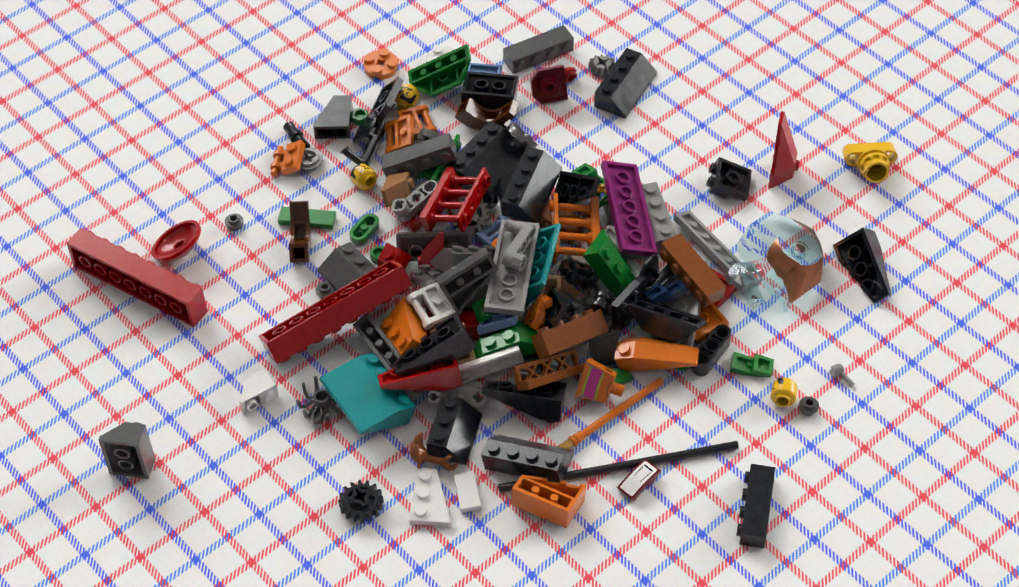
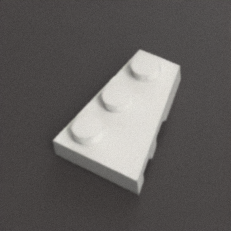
M416 467L409 518L410 524L451 527L436 468L418 469Z

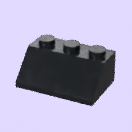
M467 71L461 91V103L471 98L482 107L488 109L501 108L513 99L517 100L519 76Z
M443 395L426 443L428 455L445 458L446 455L451 454L452 457L448 460L449 462L467 465L482 420V413L462 398Z

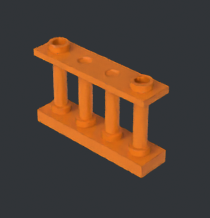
M554 193L553 200H549L548 211L552 214V225L559 223L561 225L579 226L589 229L587 234L559 232L553 255V263L557 264L559 254L583 256L587 250L559 247V239L584 241L590 246L600 233L599 197H592L586 205L558 203V193ZM558 210L584 212L588 215V218L559 217Z

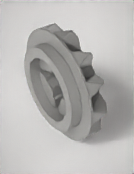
M595 55L594 58L590 59L588 68L594 75L606 76L614 66L615 60L610 58L609 55Z
M305 148L300 170H316L317 166L320 167L323 161L322 153L315 148Z

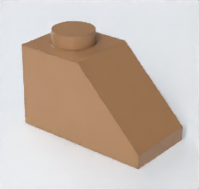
M409 172L388 175L381 189L385 207L392 206V202L395 199H405L412 193L415 188V182Z

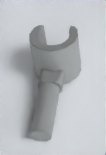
M842 364L831 366L829 372L832 377L835 378L840 375L851 387L855 385L844 373Z

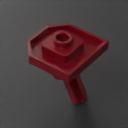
M564 65L538 69L531 77L532 97L540 103L546 104L568 99Z

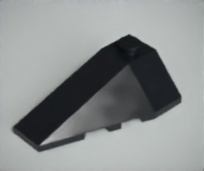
M561 171L554 193H558V203L575 204L595 197L601 178Z
M863 227L833 245L838 261L850 272L851 277L860 284L861 289L873 303H877L891 295L882 249L875 231Z
M553 285L551 286L547 296L552 298L553 304L545 310L546 320L543 325L559 323L567 316L568 312H572L576 303L572 294Z
M456 312L439 322L434 327L435 331L429 337L424 335L420 339L421 343L416 348H410L392 364L397 376L459 359L470 354L476 348Z
M485 381L482 394L539 420H545L548 423H560L567 383L551 382L533 389L517 391L516 384L510 381Z

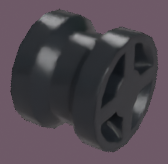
M596 292L594 301L591 302L589 308L593 309V312L601 309L603 316L607 315L609 311L608 306L612 304L613 299L607 293Z

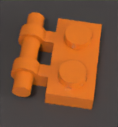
M303 140L287 144L286 150L281 145L277 146L273 154L274 161L270 166L271 176H278V172H282L285 176L300 171L306 146Z
M545 294L538 295L534 304L530 306L523 323L535 330L542 327L546 320L545 310L553 304L552 298Z

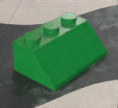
M604 229L601 230L585 251L583 257L615 298L637 276L623 254H620L619 249Z

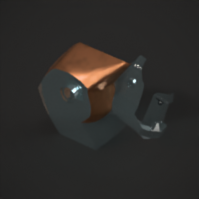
M769 211L747 226L737 243L738 253L744 262L733 264L724 276L729 285L736 287L747 301L746 304L754 311L756 307L765 303L764 298L752 279L753 274L758 275L760 282L771 297L783 305L784 313L788 311L790 305L821 282L823 249L814 229L797 220Z

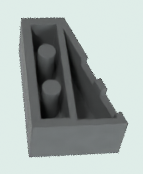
M483 247L435 279L459 316L468 302L474 299V295L479 289L483 288L496 273L498 267L486 248Z

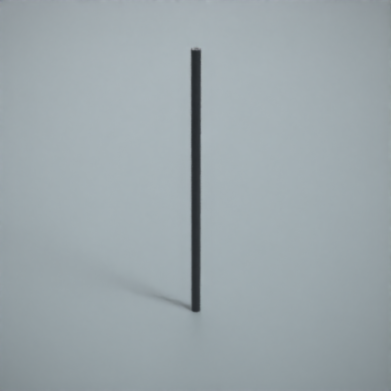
M738 441L573 470L566 472L564 480L635 468L644 459L652 464L739 449ZM517 481L498 484L499 492L512 490Z

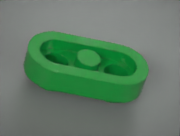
M371 213L362 216L349 232L351 242L358 245L367 242L379 228L378 216Z

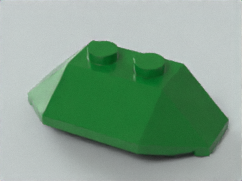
M463 45L409 70V84L414 85L418 91L432 98L462 85L471 62L469 45Z
M517 320L516 325L479 335L475 343L476 348L473 351L476 359L518 345L524 357L536 353L530 336L538 333L537 330Z

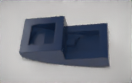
M676 280L666 287L659 283L643 294L652 303H660L681 297L688 293L689 290L680 280Z

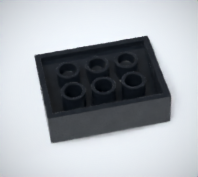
M489 121L456 154L457 160L448 162L446 165L447 167H453L458 177H478L481 169L486 168L491 177V184L487 190L498 196L500 184L498 181L504 173L507 174L511 169L516 170L526 148L505 128ZM488 195L485 200L491 202V195Z

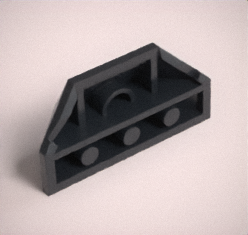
M636 299L628 304L629 311L643 332L650 333L653 337L665 338L672 343L681 341L707 323V320L699 316L665 305L646 302L642 299Z

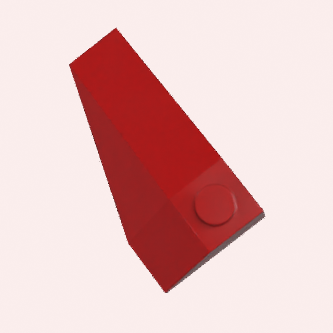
M781 111L778 122L768 188H774L792 179L794 171H798L800 160H796L797 149L784 111Z
M457 359L401 376H397L394 368L378 375L381 389L444 391L463 386Z

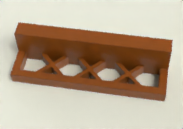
M574 348L514 366L512 370L517 391L533 389L583 373L586 363H579L577 351ZM569 354L573 363L571 366L565 363L566 357ZM553 359L558 362L556 370L550 367ZM537 364L543 367L541 375L534 372ZM520 369H524L528 372L526 379L523 381L521 378Z

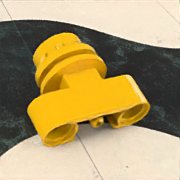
M891 142L847 144L842 149L846 164L857 166L861 175L872 183H879L885 180L889 174L890 164L894 163L898 158L895 147Z

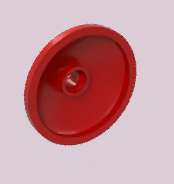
M187 220L169 228L154 243L151 250L153 258L159 262H169L186 256L200 238V224L195 220Z

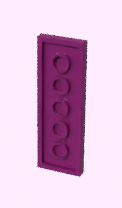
M603 160L600 166L620 254L648 257L653 254L657 255V247L637 164Z

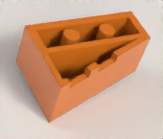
M402 297L380 326L381 330L401 355L410 348H416L421 343L420 339L426 335L422 328L423 322L412 304H409L404 297Z
M521 475L512 488L511 505L567 529L585 501L587 484L575 486L567 484V481L556 483L547 481L548 478Z

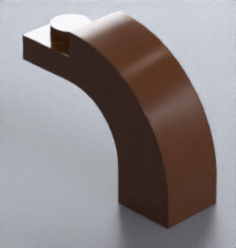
M468 98L458 106L455 118L464 125L479 131L489 121L506 128L517 115L516 110L519 103L513 99L501 108L488 109L482 107L473 99Z
M290 201V263L309 262L311 256L309 201Z

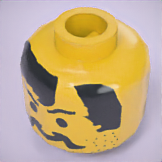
M412 84L402 85L403 89L395 99L397 108L403 110L415 107L420 97L418 89Z
M361 163L352 169L350 179L359 189L368 190L376 184L377 174L370 166Z
M790 378L776 379L772 384L771 400L779 407L793 405L796 401L798 386Z

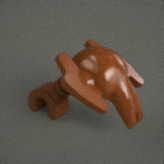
M423 431L419 432L415 436L409 452L411 459L417 463L418 469H421V464L427 461L432 464H439L447 471H454L458 463L454 465L448 464V460L451 459L452 455L448 454L445 458L428 455V451L424 447L421 438Z

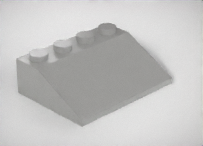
M653 182L642 184L657 247V255H660L659 248L661 242L677 234L658 184ZM607 204L603 206L609 225L611 224L614 227L610 206ZM623 254L627 261L648 257Z

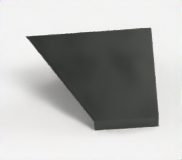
M621 330L610 331L587 340L593 360L604 366L614 364L615 351Z

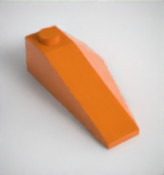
M648 337L624 338L617 344L614 360L619 369L628 372L694 367L698 364L699 349Z

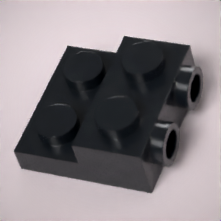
M718 157L715 163H711L708 170L711 176L706 183V186L709 187V193L724 199L730 195L745 201L749 194L752 170L721 157Z

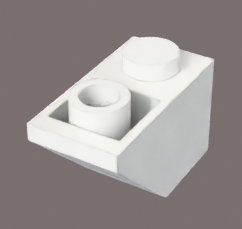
M265 369L249 376L246 380L239 399L243 414L253 411L266 402H271L278 397L277 386Z

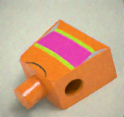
M588 358L575 397L607 402L610 394L622 397L625 386L615 383L617 376L615 371Z

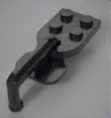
M398 76L381 89L369 115L358 128L352 142L356 144L365 137L369 139L361 157L352 152L349 146H346L340 152L357 165L361 163L370 165L385 134L384 119L395 106V99L403 89L401 87L404 82L403 79Z
M653 254L646 260L639 275L611 304L612 322L614 323L613 330L622 331L634 318L628 309V304L636 299H642L647 302L648 299L644 296V292L659 283L664 287L675 275L668 264L659 271V258L657 255Z

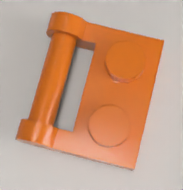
M424 104L397 111L398 118L408 114L414 117V139L417 138L421 128L430 129L438 133L436 126L433 125L427 105ZM419 114L423 117L427 127H422L418 118Z
M408 114L384 124L387 146L385 154L414 145L413 116ZM394 130H395V145H394V141H393V131H394Z

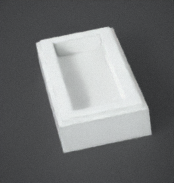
M474 471L455 474L454 481L461 513L481 510Z

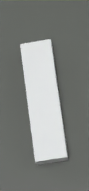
M516 345L458 366L462 382L466 383L525 361L519 346Z

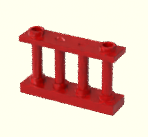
M447 167L419 216L424 230L432 231L437 222H457L460 231L465 232L491 184V177L487 169L482 168L478 177H458L453 167ZM458 184H473L471 189H455ZM451 197H466L464 202H448ZM444 209H460L457 215L441 214Z

